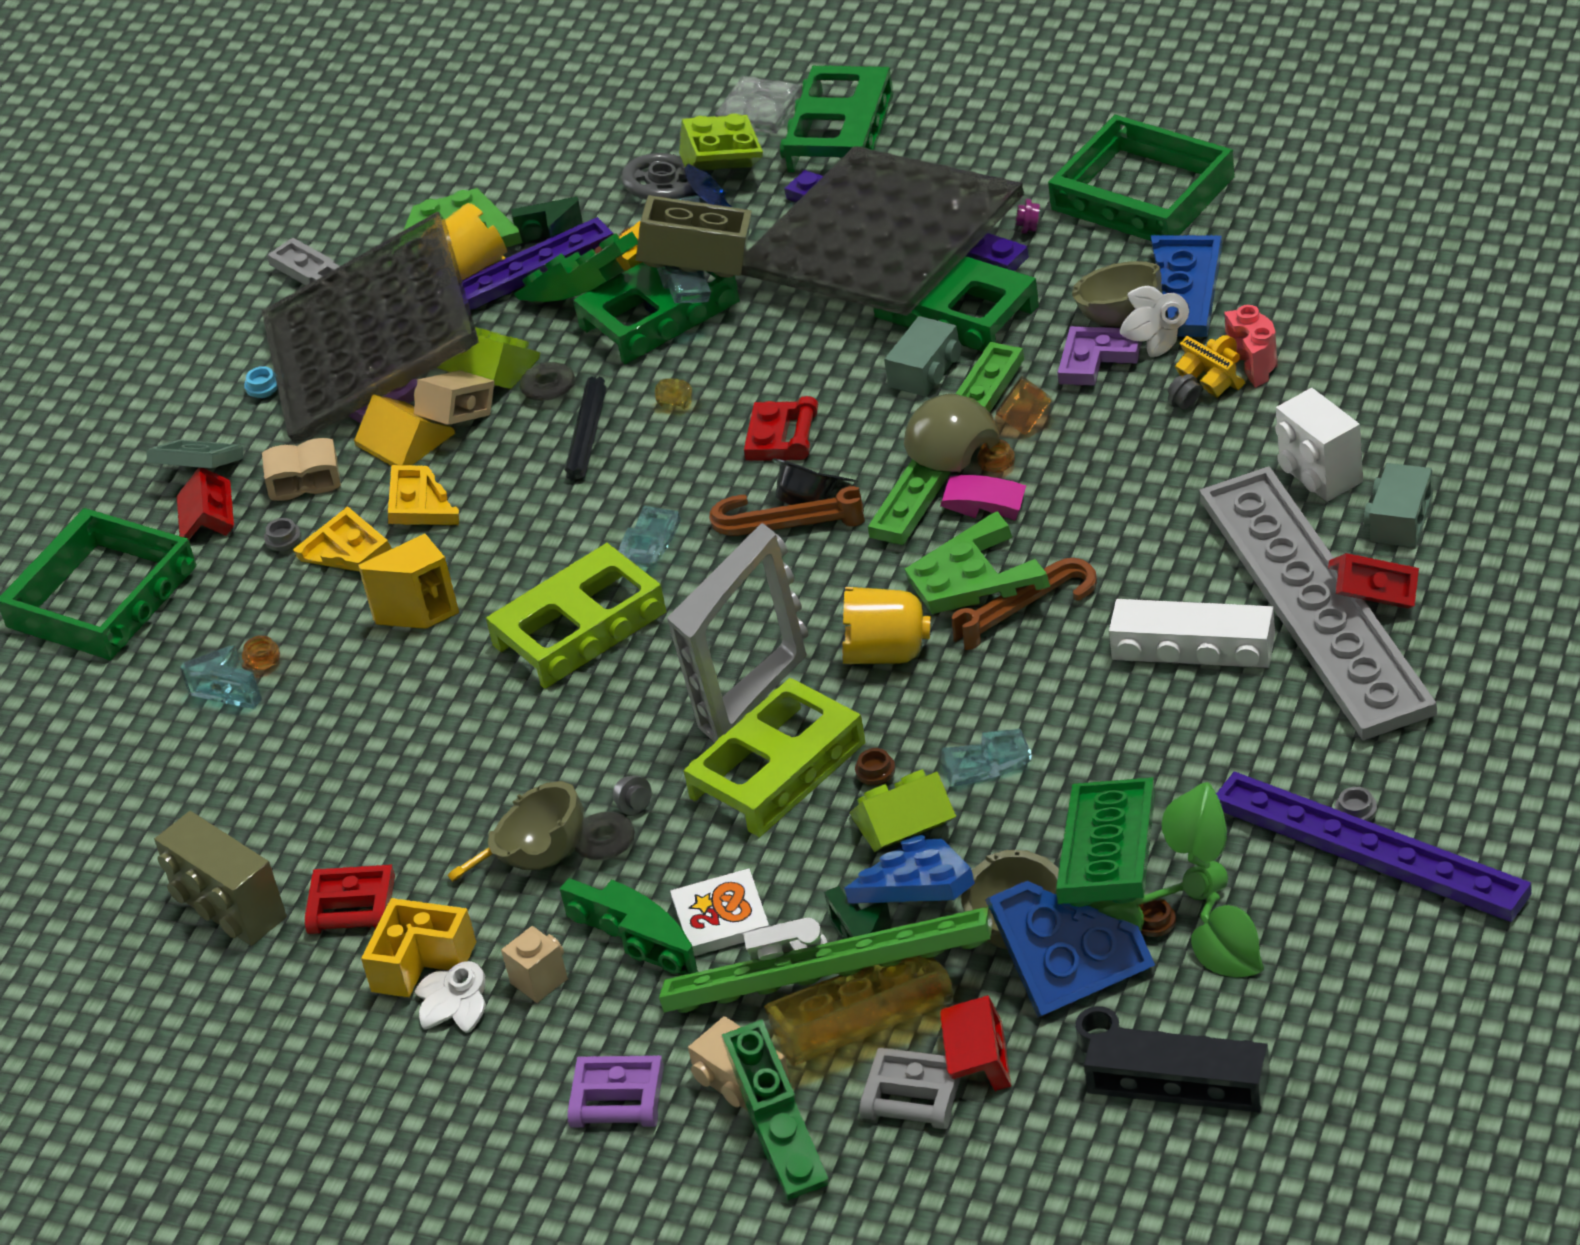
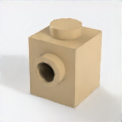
M533 926L501 949L510 984L536 1003L568 979L562 958L564 950L554 936H546Z

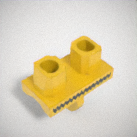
M1223 335L1217 340L1210 339L1205 346L1186 336L1180 343L1185 352L1175 365L1180 376L1192 374L1197 378L1202 371L1206 372L1200 383L1203 389L1216 398L1229 386L1239 391L1245 384L1244 379L1236 375L1235 363L1239 361L1240 354L1236 352L1237 343L1234 338Z

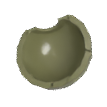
M1129 261L1097 269L1082 277L1074 285L1072 291L1073 299L1083 315L1094 323L1103 327L1121 328L1124 320L1135 310L1128 298L1130 291L1142 286H1152L1161 292L1160 267L1157 264L1145 261Z
M944 394L925 401L913 413L906 427L903 445L908 456L922 466L940 471L961 472L963 468L970 464L973 452L981 443H986L987 448L991 449L999 443L1000 436L993 416L974 398L958 394Z
M563 781L545 783L527 791L523 795L518 794V798L512 802L514 806L501 818L495 830L489 831L487 844L492 854L504 864L521 870H542L559 864L573 853L583 831L584 808L572 784Z
M1004 850L988 855L983 862L972 869L975 884L961 894L963 910L966 912L988 907L985 899L1025 881L1043 887L1042 889L1057 895L1056 885L1059 868L1046 857L1027 850ZM992 916L991 939L986 941L995 947L1007 949Z

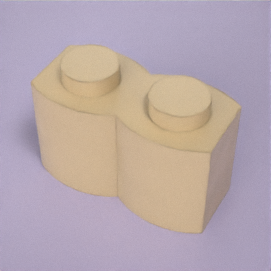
M316 438L305 441L298 446L279 445L262 452L264 478L269 499L290 500L301 496L305 492L318 494L335 490L341 486L338 459L333 439Z

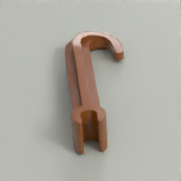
M855 486L841 489L837 493L836 498L730 516L724 515L730 510L748 504L746 495H736L716 503L709 515L712 528L716 532L727 536L751 534L761 523H764L771 530L839 519L847 526H858L865 522L860 489Z
M1065 558L1052 563L1044 568L1050 587L1036 590L1034 584L1016 588L1017 595L1005 598L1000 595L977 610L963 608L953 613V641L956 642L963 637L965 650L976 648L981 643V633L1071 578H1082L1085 580L1073 590V599L1080 601L1094 591L1097 584L1096 571L1088 562L1078 558Z

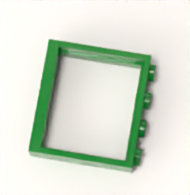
M1115 114L1048 181L1051 210L1151 241V235H1181L1235 178L1233 149ZM1120 150L1201 174L1169 209L1088 185Z
M83 508L0 596V612L5 626L111 661L196 568L197 565L189 539ZM98 545L158 563L100 627L39 608Z

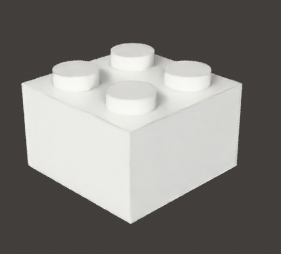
M1313 388L1276 407L1277 425L1275 430L1278 436L1279 447L1277 458L1281 468L1286 473H1291L1310 492H1315L1326 502L1363 482L1360 424Z

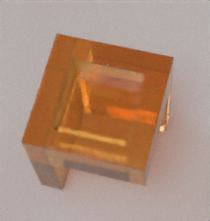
M1021 376L997 409L996 415L1026 435L1051 403L1052 397Z

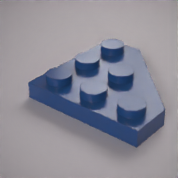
M914 835L903 839L901 846L894 851L883 854L876 865L859 872V877L844 889L848 903L955 900L974 885L975 881L971 867L943 839H925L924 835Z
M1025 881L985 899L1037 1017L1155 966L1137 925L1124 920H1117L1098 912L1097 909L1090 906L1075 907L1070 904H1058L1056 894L1042 889L1043 887L1029 881Z

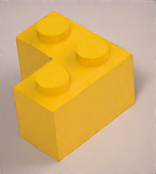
M391 898L361 957L371 992L410 997L424 967L450 970L456 964L468 961L476 944L468 909Z

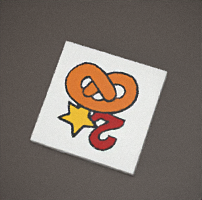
M750 869L670 890L681 928L693 947L694 956L744 943V932L769 927Z

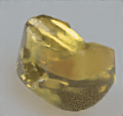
M662 379L655 388L656 401L660 406L664 404L681 406L685 410L691 405L693 400L692 387L688 382L680 379Z

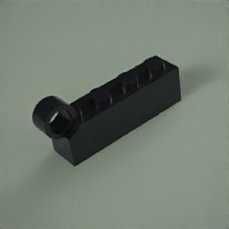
M1101 1006L1090 1007L1078 1015L1075 1022L1078 1046L1087 1054L1084 1062L1087 1094L1261 1113L1270 1075L1268 1043L1173 1034L1163 1031L1126 1029L1119 1026L1118 1016L1113 1010ZM1100 1028L1108 1030L1106 1032L1097 1034L1088 1033L1094 1029Z

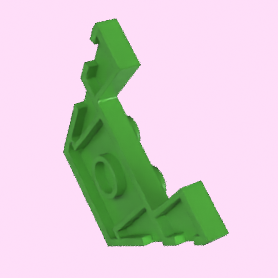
M478 188L460 190L453 195L439 199H427L421 204L412 207L390 268L394 279L422 271L421 265L423 262L420 245L423 238L466 203L475 205L483 212L479 218L487 228L492 225L495 226L506 247L522 243L519 229Z
M998 511L905 568L908 582L931 614L979 604L980 596L997 592L1003 598L1017 595L1016 588L1032 584L1035 585L1036 590L1050 587L1047 573L1036 559L997 573L981 553L986 548L1012 538L1009 525Z

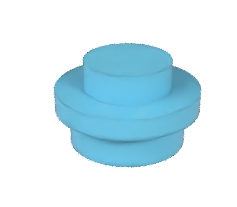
M265 366L250 370L246 375L244 383L246 393L257 398L271 396L280 385L277 374L271 368Z

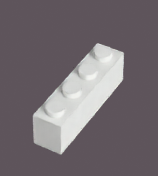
M1116 599L1109 628L1112 660L1269 668L1275 639L1273 606Z

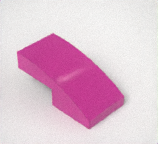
M949 476L940 506L976 518L980 508L991 513L998 511L1001 516L1016 520L1026 485L988 476Z

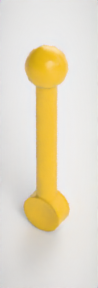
M488 847L463 865L456 867L447 876L454 882L465 872L491 856L490 848Z

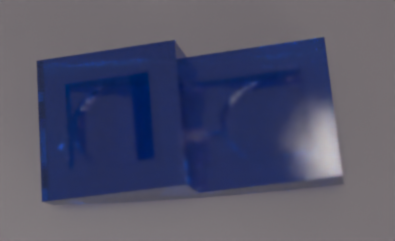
M690 164L684 168L689 184L706 204L732 207L723 198L726 192L708 173Z

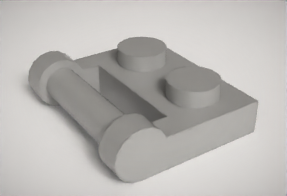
M878 1048L861 1097L860 1117L862 1119L875 1120L877 1116L927 1122L932 1123L933 1128L947 1129L951 1118V1108L961 1077L951 1079L947 1071L946 1056ZM884 1093L935 1100L933 1106L880 1099V1097Z

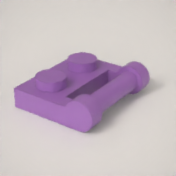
M662 1056L577 1057L568 1106V1123L570 1128H584L585 1123H641L642 1127H656L658 1121V1101L664 1070ZM641 1100V1105L586 1106L587 1101Z

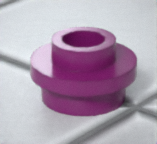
M1026 199L1024 205H1018L1015 225L1021 226V233L1027 234V231L1036 232L1040 204L1032 203L1031 199Z

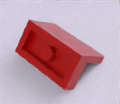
M202 467L195 471L177 495L179 536L190 540L201 525L223 535H228L234 527L231 481Z
M1349 553L1329 560L1328 569L1338 571L1335 594L1407 609L1415 606L1419 568Z
M989 995L942 1009L940 1016L947 1071L951 1079L984 1070L995 1091L1011 1087L1003 1023Z

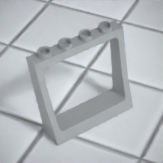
M761 523L667 617L698 728L713 742H716L719 737L726 734L742 720L747 713L757 707L807 656L803 640L809 636V633L804 623L796 614V612L802 609V605L796 594L790 590L789 585L795 581L791 569L782 559L788 553V550L781 537L764 523ZM762 561L782 635V643L722 697L706 640V629L726 601Z

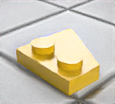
M391 465L388 524L459 525L458 508L456 506L452 507L447 501V492L441 484L435 481V475L428 466Z
M347 506L296 546L293 551L301 562L359 571V564L391 550L392 547L386 538Z

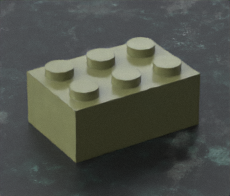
M648 195L640 221L636 261H642L651 267L676 266L685 272L703 270L714 272L715 275L720 277L741 276L747 251L752 210Z
M187 812L154 838L160 855L157 860L161 868L166 872L169 881L167 888L171 896L181 904L186 902L195 908L196 912L204 920L209 921L211 919L219 924L231 938L238 937L252 946L287 917L270 862L194 812Z

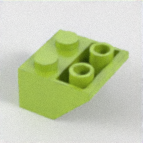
M748 115L696 116L694 118L682 119L679 154L686 171L752 167L762 158L763 151Z
M461 324L460 330L446 327L435 368L448 372L461 370L494 380V385L512 389L539 360L541 352L528 349V341Z
M923 769L902 777L901 781L894 784L895 788L892 790H888L887 785L884 784L863 793L864 796L857 799L859 805L849 812L852 820L874 852L899 843L907 837L919 835L946 824L956 817L938 772L926 776Z

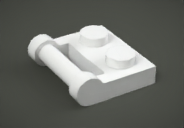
M802 918L743 933L746 950L753 960L758 958L759 960L774 959L782 956L785 952L828 943L826 937L821 933L818 922L812 918Z

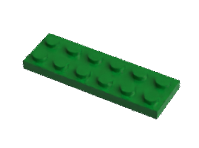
M1154 777L1072 784L1056 885L1058 904L1083 907L1096 901L1112 900L1115 903L1125 904L1133 902L1137 898H1144L1155 801Z

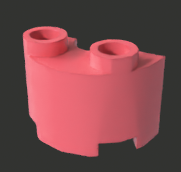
M1243 305L1237 310L1224 312L1226 335L1236 340V352L1240 354L1239 360H1246L1244 362L1245 374L1255 388L1268 382L1269 374L1278 365L1276 334L1273 322L1265 315L1260 314L1259 309L1254 305Z

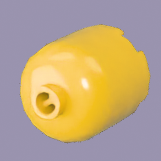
M466 203L423 238L420 245L421 258L423 260L421 269L431 282L436 280L442 286H447L453 282L462 281L480 270L506 259L503 255L507 253V249L502 237L494 225L489 228L486 227L479 218L483 212L475 205Z
M845 587L843 624L851 626H845V641H843L842 647L843 664H900L911 661L920 652L922 639H930L931 616H923L922 604L911 592Z

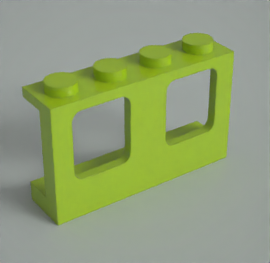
M605 543L485 618L492 645L500 652L511 647L537 669L540 685L546 689L656 620L667 611L661 584L609 543ZM622 576L640 589L638 593L612 609L603 608L591 598L592 595ZM562 614L579 627L577 631L548 648L542 647L529 636Z
M790 677L683 770L689 798L697 801L703 794L707 793L745 814L748 831L760 838L866 743L861 714ZM800 702L823 714L797 737H790L777 730L801 709ZM751 752L769 760V763L744 784H735L724 778L728 772Z

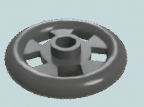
M652 153L634 158L627 163L621 174L624 187L634 196L647 200L648 195L682 200L693 195L702 183L701 171H686L681 156L668 153ZM648 168L647 172H643L642 170ZM679 178L688 179L686 183L678 182ZM644 180L646 185H643L638 181Z

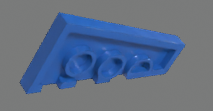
M1151 235L1155 263L1159 265L1161 272L1162 294H1178L1185 299L1189 307V316L1186 322L1178 328L1177 337H1208L1222 252V236ZM1169 307L1166 310L1167 318H1172L1177 314L1176 307Z

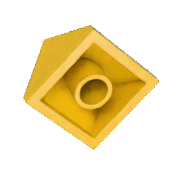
M373 394L354 442L357 447L389 465H413L454 435L455 432L454 428L447 424L413 414L414 406L407 402Z

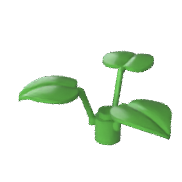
M1204 782L1174 799L1167 806L1162 817V832L1169 847L1178 853H1188V861L1197 865L1185 872L1183 882L1145 894L1144 898H1137L1130 903L1119 904L1109 900L1096 901L1088 906L1117 920H1124L1137 925L1141 931L1144 924V915L1139 907L1140 904L1180 891H1185L1191 898L1196 900L1207 898L1200 915L1204 925L1196 928L1191 936V943L1196 957L1207 969L1228 977L1256 975L1264 970V966L1260 956L1257 930L1249 915L1239 907L1231 905L1217 907L1211 912L1214 903L1220 899L1218 893L1222 892L1228 883V875L1225 868L1220 863L1214 861L1223 853L1226 846L1227 829L1218 796L1209 782Z

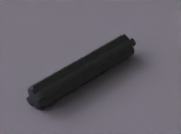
M591 376L585 384L565 465L566 477L571 481L573 479L582 480L586 475L606 392L605 380L600 376L598 378Z

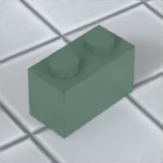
M918 316L884 359L888 387L927 397L934 386L941 382L945 372L952 363L956 362L960 357L961 343L958 340L957 326Z
M1386 463L1382 477H1376L1374 481L1373 503H1367L1365 507L1364 525L1370 526V542L1417 547L1433 499L1432 468Z

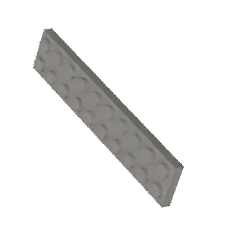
M1269 466L1199 490L1200 502L1270 605L1273 606L1274 611L1363 741L1437 715L1436 701L1366 602L1362 599L1335 594L1338 571L1328 569V562L1334 557Z

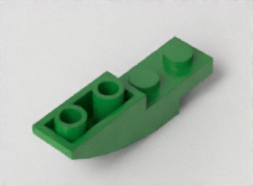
M633 232L621 238L615 233L599 244L602 250L597 254L594 249L582 256L576 252L568 258H565L562 253L545 264L548 269L545 273L542 274L540 269L524 278L522 281L525 287L514 294L518 300L549 302L568 299L593 290L624 271L617 258L638 245V239Z
M568 878L560 887L567 917L576 923H584L603 930L610 936L621 937L625 954H628L633 959L638 961L644 960L660 966L672 974L687 975L698 972L693 947L685 932L662 907L645 895L612 879L603 890Z
M763 1019L722 1034V1040L750 1118L770 1167L774 1168L787 1201L828 1186V1176L796 1105L794 1091Z

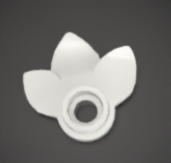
M1152 286L1138 287L1128 293V298L1135 310L1124 320L1119 331L1127 339L1140 342L1146 341L1149 357H1157L1166 353L1176 343L1177 330L1186 322L1189 316V307L1185 299L1178 294L1167 293L1163 295ZM1169 307H1176L1177 314L1172 318H1167L1165 316L1166 310Z
M471 961L461 962L453 966L449 971L431 973L419 983L414 992L418 997L424 999L419 1010V1019L424 1030L430 1029L450 1018H453L459 1028L465 1033H469L477 1025L486 1006L482 996L485 989V973L478 964ZM467 978L465 982L460 983L463 979Z

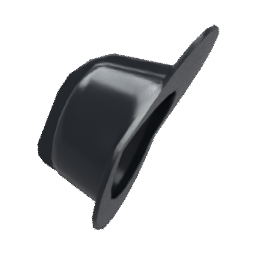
M774 458L772 460L780 465L776 498L788 505L825 500L838 480L858 482L855 479L817 473L781 459Z

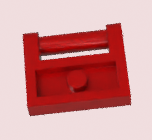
M802 396L797 402H754L744 446L745 460L767 461L774 458L781 460H803L807 458L810 451L808 438L812 418L817 415L818 401L811 396ZM790 420H797L794 437L789 442H786Z
M376 865L313 869L305 911V929L307 934H320L323 929L373 926L376 929L392 898L395 880L393 866ZM373 906V910L323 913V909Z

